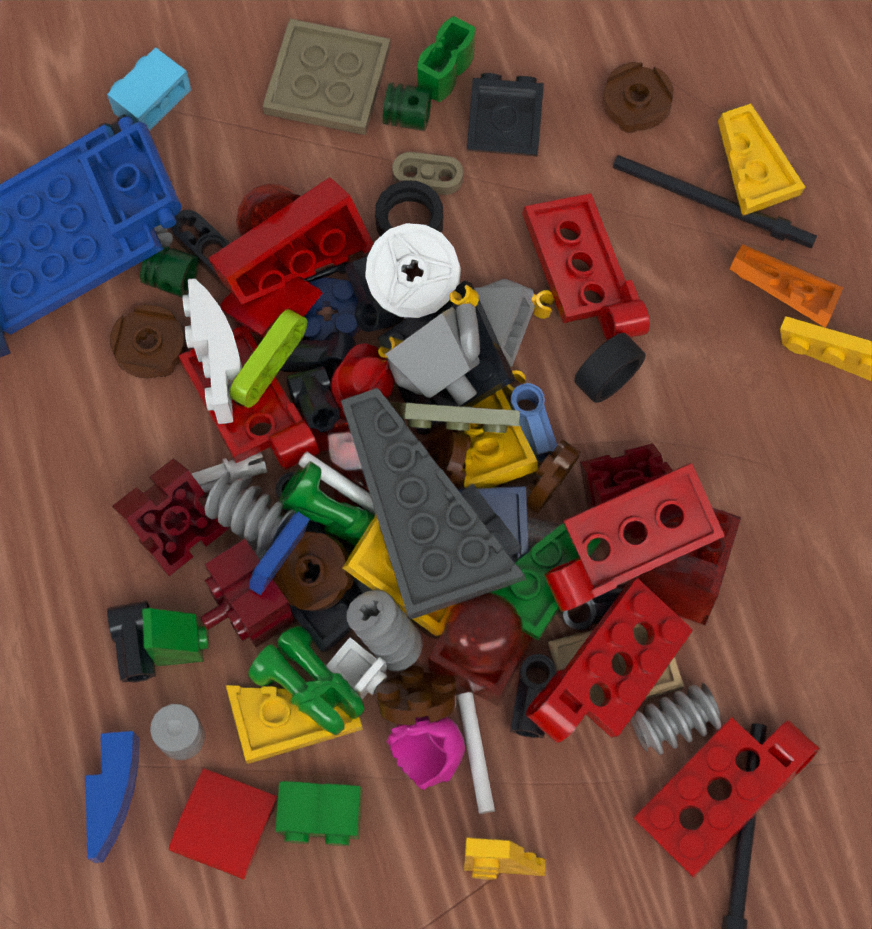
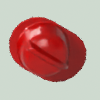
M367 343L355 345L335 370L331 381V392L342 412H344L341 400L376 388L381 391L386 399L390 397L395 380L389 368V362L386 358L379 355L377 347Z

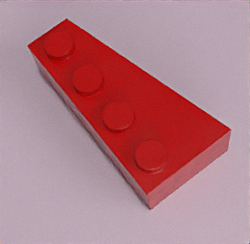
M329 177L208 259L223 285L242 305L285 287V282L296 277L305 279L315 275V270L333 263L336 266L349 261L348 256L359 251L366 254L371 251L373 241L351 196Z

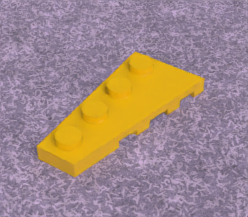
M785 316L780 331L782 345L787 347L788 350L796 354L810 356L872 381V341Z

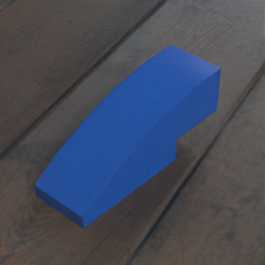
M134 731L101 734L102 774L85 776L87 859L94 863L104 862L117 840L129 811L139 766L140 738Z

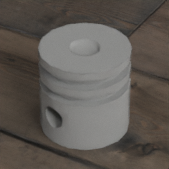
M170 704L162 707L155 714L151 722L150 733L153 741L171 759L187 760L192 758L201 750L204 744L205 731L202 723L190 708L182 704Z

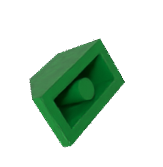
M154 608L142 609L144 648L157 667L204 662L203 650L209 649V633L205 626H201V622L196 614Z

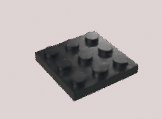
M468 281L458 284L455 289L462 299L466 295V284L474 289L473 284ZM449 300L435 313L420 318L408 317L379 336L378 341L381 346L391 349L390 336L404 341L441 313L452 307L456 311L458 306ZM480 300L475 307L479 329L480 354L478 358L480 363L464 374L477 394L458 406L446 388L429 399L425 395H418L398 386L405 403L473 407L515 381V377ZM431 421V428L416 427L418 434L427 435L436 427L445 424L446 421Z

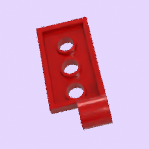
M589 193L525 206L522 216L563 324L597 316L607 340L620 333H626L630 338L646 335L650 327L648 310L644 302L639 299L633 281H625L592 194ZM567 228L573 231L577 239L568 240L564 238L560 233V229ZM579 259L585 262L589 270H577L572 265V260ZM593 291L597 293L601 298V302H589L585 298L584 292Z
M240 326L232 330L243 368L258 345L249 330ZM193 348L178 355L181 365L235 463H239L263 450L271 448L285 471L297 465L306 451L313 456L320 453L311 430L302 419L294 403H290L276 377L254 406L250 408L239 406L232 400L234 422L218 424L215 411H208L205 400V388L211 387V379L205 378L203 363L198 362L195 349ZM258 423H267L271 426L270 431L261 436L253 434L251 429Z
M688 463L564 519L563 523L579 557L549 570L544 576L560 611L563 612L578 607L599 595L617 588L616 585L725 537L693 464ZM674 504L681 511V520L674 527H665L660 520L661 510L667 505ZM632 521H639L645 528L644 538L636 544L628 543L623 535L625 526ZM594 538L605 539L609 545L607 556L601 560H592L587 554V545Z
M638 578L631 579L566 668L557 671L544 690L534 698L526 711V716L556 743L566 739L577 728L585 715L611 738L618 737L690 636L693 629ZM637 624L642 625L647 632V641L644 645L639 644L634 638L633 632ZM615 654L621 655L625 660L626 669L623 675H618L612 668V658ZM593 684L600 686L604 693V700L600 706L593 704L589 696L590 688Z
M731 717L633 819L694 879L776 793L779 794L811 762L820 748L790 720L783 723L761 745ZM743 751H752L758 755L760 764L753 771H743L736 764L738 755ZM718 779L727 781L732 787L731 795L723 801L714 800L708 794L709 785ZM689 808L699 810L704 816L702 825L695 830L685 829L680 824V816L683 811Z

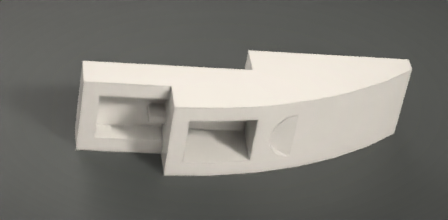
M188 279L189 294L183 295L185 316L191 317V325L185 326L187 347L195 349L198 362L203 363L205 378L211 379V387L205 388V400L208 411H215L218 424L234 422L233 409L229 393L234 379L242 369L234 335L226 316L208 290L196 279Z

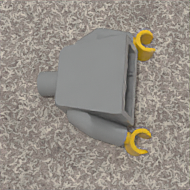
M501 279L474 289L479 295V300L509 366L512 367L532 313L541 319L548 318L552 309L543 306L541 303L552 305L554 298L548 290L540 291L536 295L531 288L508 279ZM513 370L512 373L515 380L525 384L526 377L524 373ZM510 384L503 387L504 392L508 396H511L515 389Z
M466 284V295L463 299L458 292L452 291L449 298L451 302L458 306L456 311L453 307L446 310L404 341L390 336L391 349L383 346L379 348L378 353L381 357L388 359L389 368L398 386L418 395H425L429 399L446 388L458 406L477 394L464 375L480 363L478 358L480 354L479 329L475 310L479 301V295L474 289Z

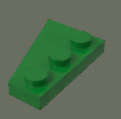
M564 523L534 545L531 551L515 563L525 575L526 580L471 599L539 641L559 610L544 574L561 564L579 557ZM594 538L587 545V554L590 558L598 549L601 539Z

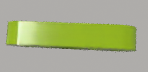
M290 309L285 310L278 317L234 379L229 393L232 400L247 408L257 403L303 338L307 329V318Z

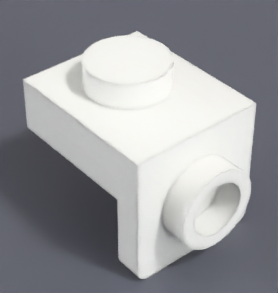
M351 638L345 642L326 665L333 673H340L361 699L368 692L374 695L376 687L387 679V676L384 674L387 670L386 662L380 657L378 659Z

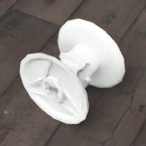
M406 223L389 229L374 242L367 257L365 277L371 295L384 309L399 317H404V319L408 317L420 318L437 312L450 300V293L460 284L461 267L454 247L441 232L424 224ZM415 264H418V268L423 272L422 277L416 276L414 281L410 282V277L405 271L407 268L413 269Z

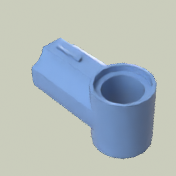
M525 383L514 389L509 405L512 410L520 411L519 425L539 463L543 462L548 455L551 456L557 447V443L544 406L545 398L542 390L534 384ZM527 399L532 401L536 408L532 411H524L519 408L517 403Z

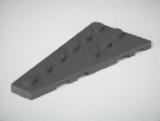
M378 388L341 400L407 615L410 619L526 580L523 572L504 551L501 544L486 528L476 512L443 470L435 463L425 447L417 440Z

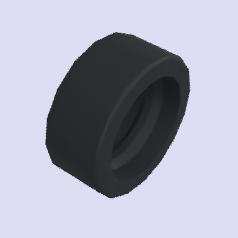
M401 181L390 185L380 194L375 206L376 229L380 237L386 231L393 228L388 221L389 211L395 205L403 202H417L424 205L431 214V219L427 226L442 232L443 204L439 195L429 185L418 181Z
M626 333L617 334L603 343L587 358L576 373L574 382L593 402H602L621 389L634 376L643 364L646 353Z

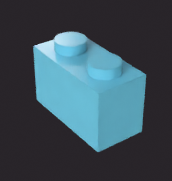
M155 47L147 56H143L137 61L130 73L113 84L107 96L115 115L119 117L125 114L126 117L132 118L134 124L136 122H143L150 131L191 91L187 71Z

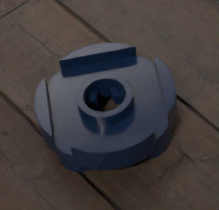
M320 278L309 282L319 288L323 294L304 316L307 318L308 324L302 338L303 340H324L327 335L333 332H342L354 337L357 332H360L361 328L358 326L355 318V308L358 300L351 282L336 278ZM325 307H331L332 310H336L338 313L332 314L330 321H324L322 315H317L318 312L322 311Z

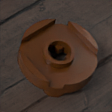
M626 63L614 69L607 79L602 100L604 110L608 117L626 133L654 128L662 123L670 114L674 92L673 85L669 77L655 66L652 70L648 67H642L643 63ZM636 91L637 94H645L646 96L643 101L637 102L631 99L632 92Z
M141 305L133 308L135 312L128 314L125 318L122 315L115 322L110 334V347L118 366L128 374L139 378L166 377L172 374L175 366L180 362L178 355L184 353L186 348L184 331L180 322L175 319V316L166 308L157 305ZM152 334L157 343L149 349H144L143 345L139 344V341L146 340L148 335Z
M442 424L436 427L425 439L431 442L427 451L454 486L459 489L466 477L463 465L466 452L471 444V437L459 430L446 429V424Z
M563 439L554 449L551 456L548 455L535 473L538 476L534 482H531L526 487L527 507L537 514L551 499L553 492L562 484L580 456L581 452Z
M304 532L302 539L276 573L273 580L291 606L310 611L326 610L338 603L343 598L345 592L350 590L353 585V576L342 568L349 558V554L345 547L331 535ZM311 561L314 565H319L320 567L317 580L305 578V573L309 571L308 563Z
M409 666L407 669L401 670L400 676L391 678L376 687V698L380 715L389 722L401 725H416L415 718L429 716V723L449 716L457 706L454 676L424 672V669L420 666Z

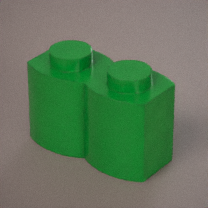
M455 16L449 18L439 28L436 42L429 45L420 55L417 64L418 87L432 89L433 100L440 102L447 98L456 85L457 76L465 72L471 65L475 53L474 26Z
M280 782L275 832L285 835L284 842L308 844L309 837H325L326 845L349 846L350 839H359L363 794L361 786Z

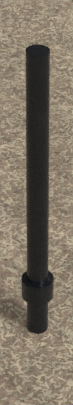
M617 155L614 161L613 168L771 232L770 236L778 240L784 241L786 238L812 249L816 241L817 235L791 225L792 221L778 216L775 219L758 211L742 216L739 203L623 156Z
M753 723L751 724L750 735L762 745L766 740L767 726ZM752 751L747 753L746 772L755 770L760 764L758 755ZM756 815L737 833L727 916H723L721 929H747L748 920L744 919Z

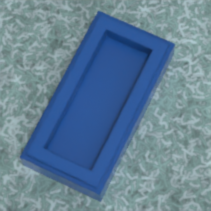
M299 512L292 516L255 567L249 582L251 590L259 595L264 592L302 539L309 523V518Z

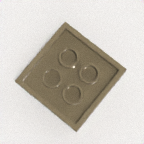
M289 18L262 106L263 113L265 115L366 135L390 51V39Z

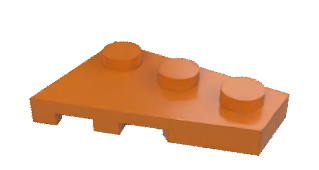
M743 244L730 267V270L738 274L740 278L753 283L825 328L843 290L841 286Z

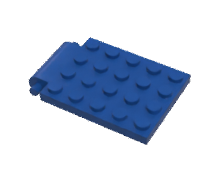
M131 117L121 118L118 121L121 132L115 135L110 127L102 125L0 184V325L4 332L9 335L15 333L163 250L154 228L160 224L164 229L173 227L176 224L174 216L180 212L182 206L145 123L136 122L134 124Z

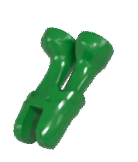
M309 461L302 471L298 469L283 489L278 500L283 504L282 509L287 512L293 509L296 511V514L299 512L311 521L325 525V533L336 535L338 538L356 546L375 515L358 506L354 507L347 503L336 502L319 489L321 468Z
M303 626L290 628L279 637L277 648L273 644H269L259 653L249 668L248 676L255 684L260 686H266L274 681L282 685L292 695L290 702L298 707L300 712L312 718L326 731L337 736L344 730L345 725L334 708L338 706L349 717L357 719L364 712L363 701L348 681L340 673L330 671L311 648L312 637ZM287 661L296 662L315 681L306 682Z

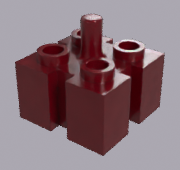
M653 443L624 450V455L611 458L610 455H605L580 462L586 501L590 508L673 471L667 462H663L661 453ZM674 504L665 506L660 513L662 524L672 518L681 516V511ZM639 521L629 522L623 531V534L630 532L632 538H641L645 535L644 526Z
M174 458L149 477L154 483L152 487L144 493L136 487L112 506L126 526L139 538L138 541L149 556L168 576H171L194 557L189 549L200 541L207 547L230 529V526L223 527L220 525L218 518L210 519L205 515L207 500L203 496L205 492L190 471Z
M243 539L204 564L210 575L204 581L218 606L202 615L200 620L205 628L210 630L229 618L232 627L240 639L245 641L249 638L256 648L295 621L290 612L291 609L287 599L273 579L261 595L249 588L251 576L260 560L247 540Z

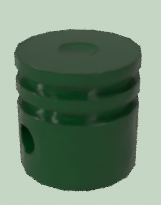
M389 82L384 100L383 124L388 125L391 122L392 126L397 127L399 123L401 128L426 131L431 110L432 89L407 85L404 88V85L400 83L396 87L394 82Z
M164 245L162 246L163 250L142 262L140 271L141 283L183 298V295L189 294L188 279H196L199 259L194 255L174 248L171 249Z

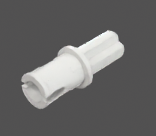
M259 452L239 463H235L234 459L228 461L224 458L222 459L223 463L192 473L203 491L207 493L218 479L227 472H230L228 483L230 485L236 479L246 475L253 477L261 473H267L265 461L261 459L263 456Z

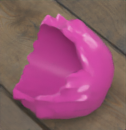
M429 716L415 718L416 725L398 724L397 727L391 729L392 733L389 734L386 741L390 746L389 749L392 751V756L397 759V765L402 767V771L422 790L441 782H448L462 761L465 752L464 738L458 726L449 717L429 723Z

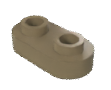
M405 152L397 156L392 165L395 183L418 181L429 185L437 194L442 195L455 193L463 184V167L453 157ZM407 172H414L416 174L414 177L405 176ZM443 176H448L451 178V180L441 181L440 178Z

